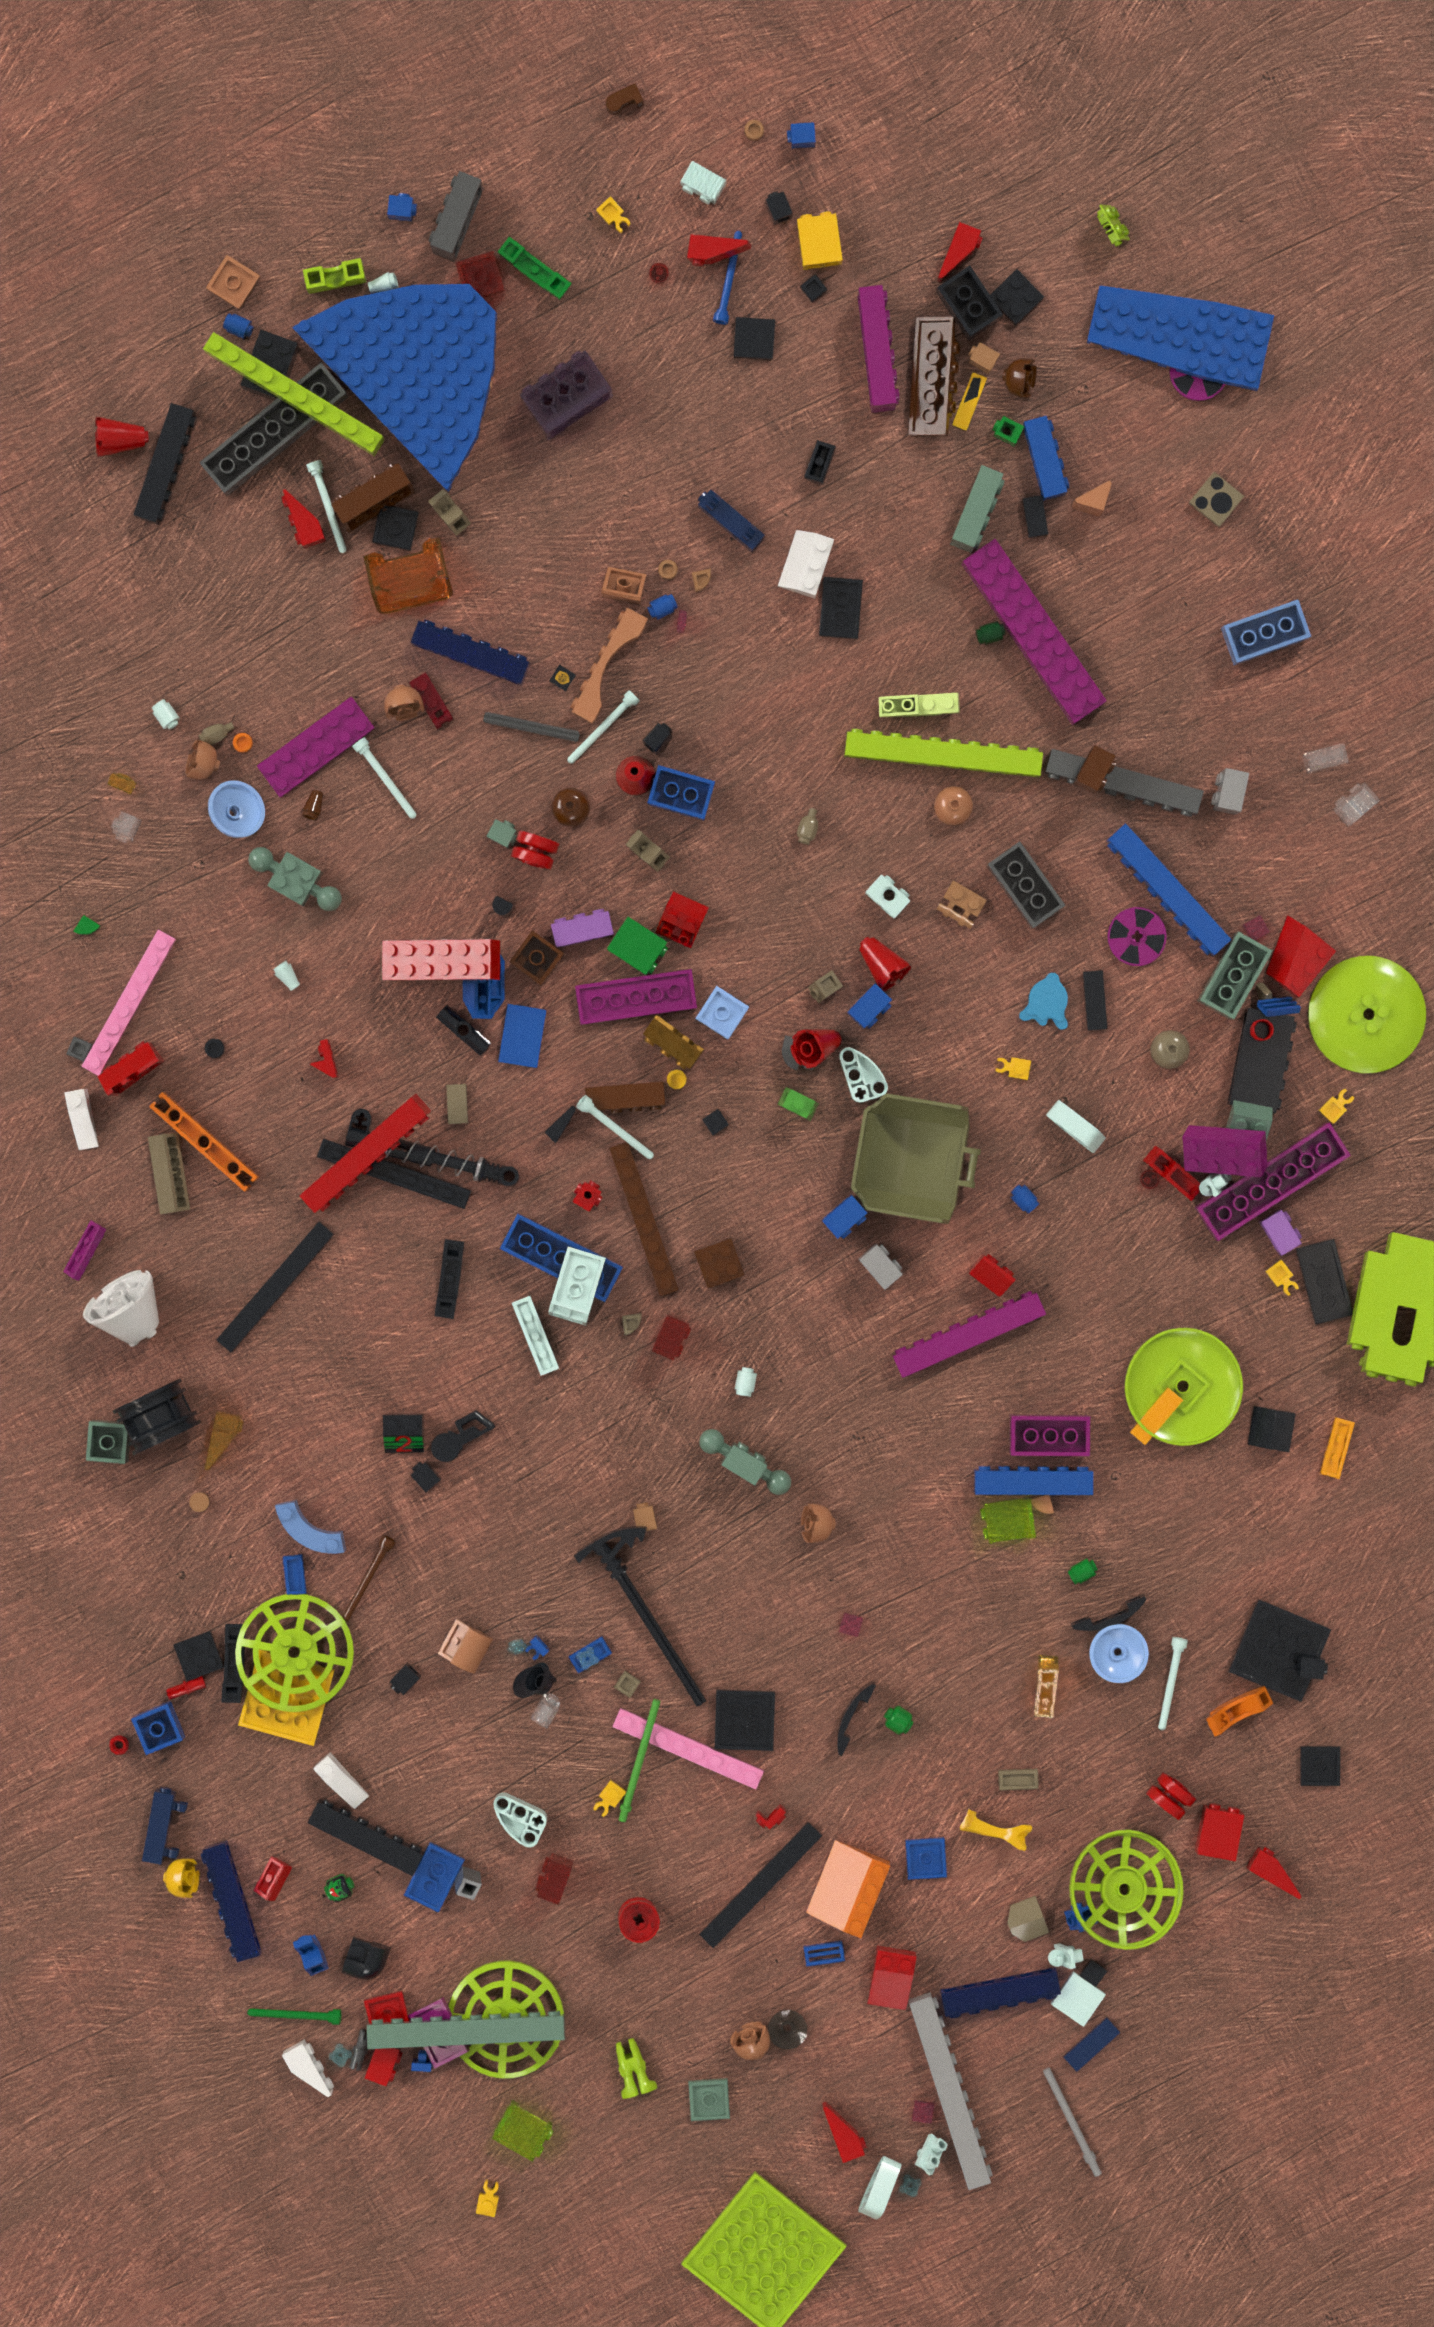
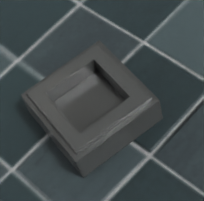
M74 1036L66 1054L84 1062L93 1044Z

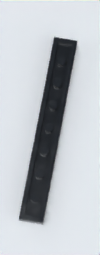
M323 1138L317 1157L336 1164L352 1148ZM383 1159L379 1163L375 1160L371 1164L373 1168L366 1173V1175L462 1209L466 1208L471 1190Z
M319 1221L216 1340L231 1353L334 1234Z
M807 1822L699 1935L714 1948L822 1837V1834Z

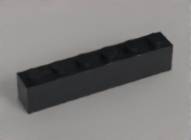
M174 403L170 404L133 514L136 518L159 525V522L164 520L166 502L169 503L172 497V491H170L172 484H176L178 479V466L183 464L185 454H183L184 448L189 446L191 440L190 430L197 423L194 410Z
M319 1799L308 1824L413 1876L424 1854L421 1846L415 1843L410 1845L404 1842V1838L397 1834L393 1836L388 1834L387 1830L382 1826L376 1825L375 1827L369 1824L370 1821L361 1816L357 1818L351 1815L352 1812L343 1807L341 1809L335 1807L334 1803L328 1799Z

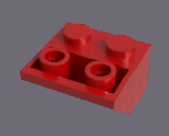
M673 892L655 933L692 948L709 907Z
M990 1254L987 1256L981 1255L968 1274L998 1297H1001L1016 1280L1012 1277L1014 1273L1005 1266L1000 1268L997 1265L999 1261Z

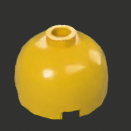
M177 1859L168 1866L164 1873L163 1881L168 1891L175 1897L192 1898V1892L196 1893L198 1890L200 1873L199 1870L195 1872V1865L198 1864L194 1859Z

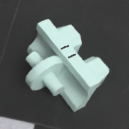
M1210 1173L1200 1183L1199 1190L1204 1196L1213 1195L1216 1197L1233 1178L1228 1174Z
M1060 1943L1054 1944L1055 1949L1048 1955L1049 1963L1055 1967L1064 1966L1074 1969L1076 1968L1075 1963L1083 1961L1082 1949H1075L1074 1946H1065Z
M928 2134L922 2149H919L917 2152L918 2158L915 2165L922 2168L926 2174L932 2175L935 2168L938 2167L942 2152L946 2150L948 2144L941 2138Z

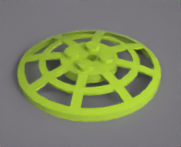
M285 1594L262 1603L249 1615L240 1629L235 1655L239 1676L245 1687L255 1698L263 1704L280 1711L302 1712L323 1705L340 1691L349 1677L353 1665L354 1649L351 1633L345 1620L331 1605L317 1597L306 1594ZM284 1600H301L299 1611H288L275 1616L269 1607L274 1603ZM309 1601L325 1608L336 1620L326 1626L319 1618L307 1613ZM263 1611L268 1621L259 1630L255 1640L244 1639L245 1632L250 1623ZM297 1617L295 1628L284 1630L279 1623L281 1619ZM305 1619L317 1624L321 1630L311 1636L303 1630ZM270 1626H273L278 1634L273 1643L261 1642L264 1633ZM339 1627H342L347 1641V1659L335 1656V1642L331 1632ZM325 1636L329 1643V1655L318 1653L316 1644L317 1641ZM242 1646L253 1648V1661L257 1673L250 1678H247L243 1669L241 1658ZM291 1647L299 1648L300 1654L297 1658L289 1656V1649ZM259 1650L270 1651L272 1662L263 1669L259 1660ZM316 1661L328 1663L324 1672L316 1679L311 1671ZM334 1664L345 1666L339 1682L326 1694L320 1684L328 1677ZM278 1669L281 1673L285 1674L283 1686L273 1682L267 1675ZM304 1674L310 1683L303 1687L291 1688L293 1676ZM263 1679L270 1687L282 1692L280 1704L263 1697L252 1685ZM314 1689L320 1698L306 1705L288 1706L289 1694H299Z
M1116 1830L1097 1837L1080 1853L1070 1877V1900L1077 1920L1092 1938L1112 1948L1124 1950L1138 1949L1158 1941L1173 1926L1182 1906L1183 1880L1175 1858L1160 1841L1140 1831ZM1123 1836L1122 1848L1111 1849L1100 1855L1094 1847L1099 1842L1108 1838ZM1131 1837L1147 1841L1159 1852L1149 1858L1142 1852L1131 1849ZM1089 1853L1094 1862L1087 1872L1085 1883L1075 1882L1078 1867L1084 1856ZM1121 1854L1120 1866L1110 1869L1104 1860L1112 1855ZM1129 1854L1138 1857L1145 1863L1138 1870L1128 1866ZM1163 1858L1167 1860L1171 1868L1175 1889L1163 1888L1162 1878L1156 1867V1864ZM1099 1866L1105 1874L1101 1884L1091 1883L1093 1873ZM1149 1870L1154 1875L1156 1887H1147L1143 1875ZM1122 1884H1126L1128 1887V1892L1125 1895H1122L1119 1891ZM1074 1890L1085 1892L1086 1903L1092 1913L1086 1922L1081 1917L1077 1908ZM1090 1891L1100 1892L1103 1903L1097 1909L1092 1902ZM1147 1895H1156L1154 1905L1148 1913L1142 1905ZM1163 1896H1173L1174 1904L1166 1922L1161 1926L1153 1917L1160 1908ZM1108 1909L1117 1912L1118 1924L1109 1922L1102 1915ZM1136 1911L1143 1918L1134 1924L1126 1925V1913ZM1099 1921L1104 1926L1117 1930L1119 1943L1099 1936L1091 1927ZM1146 1924L1155 1931L1152 1936L1142 1941L1127 1943L1126 1931L1139 1929Z
M511 1960L490 1962L474 1969L458 1984L449 2003L452 2015H462V2019L470 2018L473 2006L478 1999L486 2006L481 2016L482 2018H488L489 2014L500 2013L501 2017H509V2013H521V2016H528L526 2009L533 2002L536 2004L540 2015H546L539 1997L548 1989L556 2004L557 2011H560V2014H564L561 1998L552 1982L534 1967ZM505 1968L504 1980L491 1982L482 1988L474 1979L489 1970ZM513 1969L531 1974L542 1984L532 1991L524 1984L512 1981ZM469 1984L475 1994L470 1999L465 2014L453 2013L458 1996L463 1988ZM503 1987V1997L492 2001L486 1994L489 1990ZM511 1987L523 1991L528 1997L521 2003L511 1998ZM554 2040L544 2057L535 2050L541 2041H534L532 2045L529 2042L495 2043L499 2045V2056L484 2050L482 2047L485 2044H471L469 2047L470 2051L461 2055L460 2058L471 2068L487 2076L501 2079L516 2078L527 2075L544 2065L557 2049L560 2040ZM518 2043L525 2050L517 2055L507 2056V2046ZM478 2052L487 2059L498 2062V2073L481 2068L473 2063L469 2057ZM528 2055L537 2062L523 2071L506 2073V2062L518 2061Z

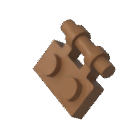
M953 880L943 897L949 901V904L945 906L940 903L937 910L942 912V915L946 918L949 916L956 920L958 925L962 927L964 925L971 929L974 922L969 920L968 916L972 914L978 917L987 900ZM954 905L965 910L963 915L952 910Z

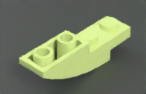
M959 693L879 697V717L934 716L960 713Z

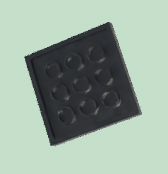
M1258 1599L1228 1672L1302 1702L1311 1678H1303L1297 1675L1299 1655L1320 1657L1331 1629Z

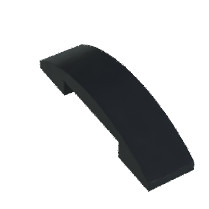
M445 1239L435 1317L454 1319L461 1277L464 1241Z
M1142 1594L1125 1601L1128 1609L1093 1623L1090 1617L1087 1616L1070 1624L1073 1629L1081 1631L1101 1630L1108 1626L1119 1624L1137 1612L1145 1603L1146 1597Z
M225 1624V1661L221 1703H242L244 1683L237 1669L235 1651L237 1638L243 1624ZM242 1646L241 1658L245 1671V1647Z
M873 1681L866 1684L854 1695L842 1715L837 1734V1749L840 1756L843 1755L850 1741V1735L845 1734V1731L860 1700L868 1703L876 1686Z

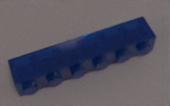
M424 619V622L418 621L410 642L413 646L520 686L523 685L530 666V662L526 661L527 657L516 654V656L510 655L508 650L501 647L497 649L491 648L490 643L479 640V643L472 641V637L461 633L460 636L453 633L454 630L445 626L440 629L435 627L434 622Z
M225 1840L205 1846L202 1850L203 1853H201V1859L203 1864H207L208 1867L207 1878L209 1883H213V1898L220 1906L218 1913L221 1921L224 1920L226 1928H224L225 1936L231 1941V1955L233 1958L236 1957L237 1963L260 1956L262 1950L228 1841Z
M1055 1967L940 1989L945 2017L949 2016L950 2018H958L963 2013H969L970 2015L978 2014L980 2010L984 2009L994 2011L998 2010L999 2006L1004 2005L1015 2007L1020 2002L1025 2001L1026 2003H1035L1040 1998H1046L1047 2000L1055 1999L1057 1995H1061Z

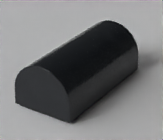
M817 440L804 476L806 480L819 485L824 484L836 450L835 445Z
M496 896L493 900V910L499 916L508 917L513 913L515 906L499 896Z

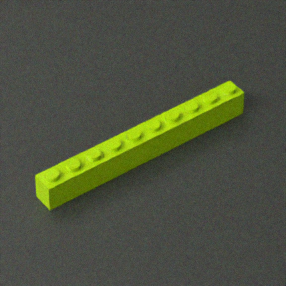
M213 332L205 344L203 350L206 354L375 457L385 440L383 435Z
M851 729V732H847L844 757L1038 778L1041 776L1043 752H1039L1038 748L1028 747L1027 750H1019V746L1008 745L1007 748H999L1000 744L988 743V746H980V742L975 741L961 744V740L956 739L942 742L941 738L929 737V740L921 739L922 736L910 735V738H904L899 733H890V736H885L880 731H871V734H866L861 729Z

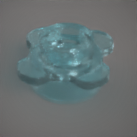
M523 1639L513 1640L508 1643L509 1648H507V1651L513 1653V1655L524 1652L527 1645Z
M587 1647L585 1651L576 1654V1658L580 1660L583 1670H588L593 1664L597 1665L599 1663V1658L595 1656L592 1647Z
M341 2043L336 2044L335 2050L329 2053V2059L333 2060L339 2067H344L347 2059L352 2057V2052L346 2050Z
M907 2174L903 2177L904 2182L899 2187L901 2193L916 2197L922 2182L920 2179H914Z

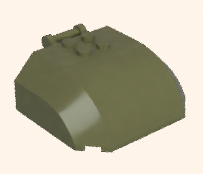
M886 1093L873 1105L864 1109L851 1189L857 1194L863 1203L862 1205L868 1211L949 1224L957 1205L959 1187L975 1188L974 1177L981 1149L966 1147L970 1128L969 1109L960 1105ZM965 1153H969L966 1181L961 1180Z

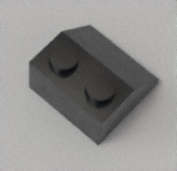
M1254 1406L1247 1444L1271 1450L1290 1452L1296 1413Z

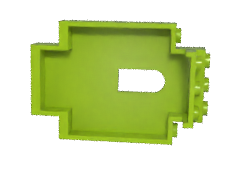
M1392 1232L1388 1235L1385 1254L1373 1251L1365 1252L1347 1344L1352 1345L1351 1348L1363 1351L1366 1348L1364 1356L1360 1358L1359 1366H1362L1361 1372H1366L1368 1377L1378 1378L1379 1375L1386 1377V1381L1397 1382V1380L1405 1381V1385L1416 1387L1417 1384L1423 1383L1426 1364L1429 1363L1428 1366L1434 1367V1241ZM1398 1306L1416 1310L1411 1339L1404 1346L1397 1345L1392 1338Z

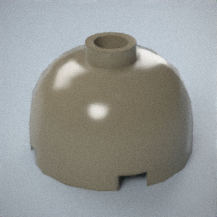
M1173 1030L1162 1031L1156 1035L1150 1047L1151 1057L1154 1062L1165 1069H1174L1183 1065L1188 1059L1190 1052L1189 1042L1186 1037L1180 1032Z

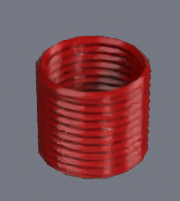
M1266 1019L1257 1020L1250 1027V1034L1257 1041L1268 1040L1274 1033V1026ZM1259 1022H1265L1269 1026V1035L1264 1039L1257 1037L1254 1031L1256 1024Z

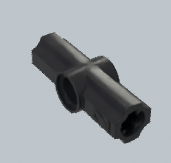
M448 1005L436 1016L441 1023L478 1055L481 1056L491 1045L489 1040ZM461 1025H467L469 1028V1032L465 1036H461L458 1032Z

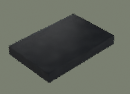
M824 577L819 636L858 639L863 580Z

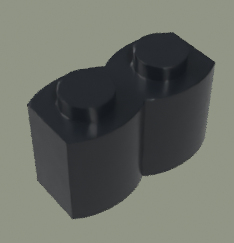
M664 722L662 725L657 723L642 740V743L657 756L673 738L672 729Z

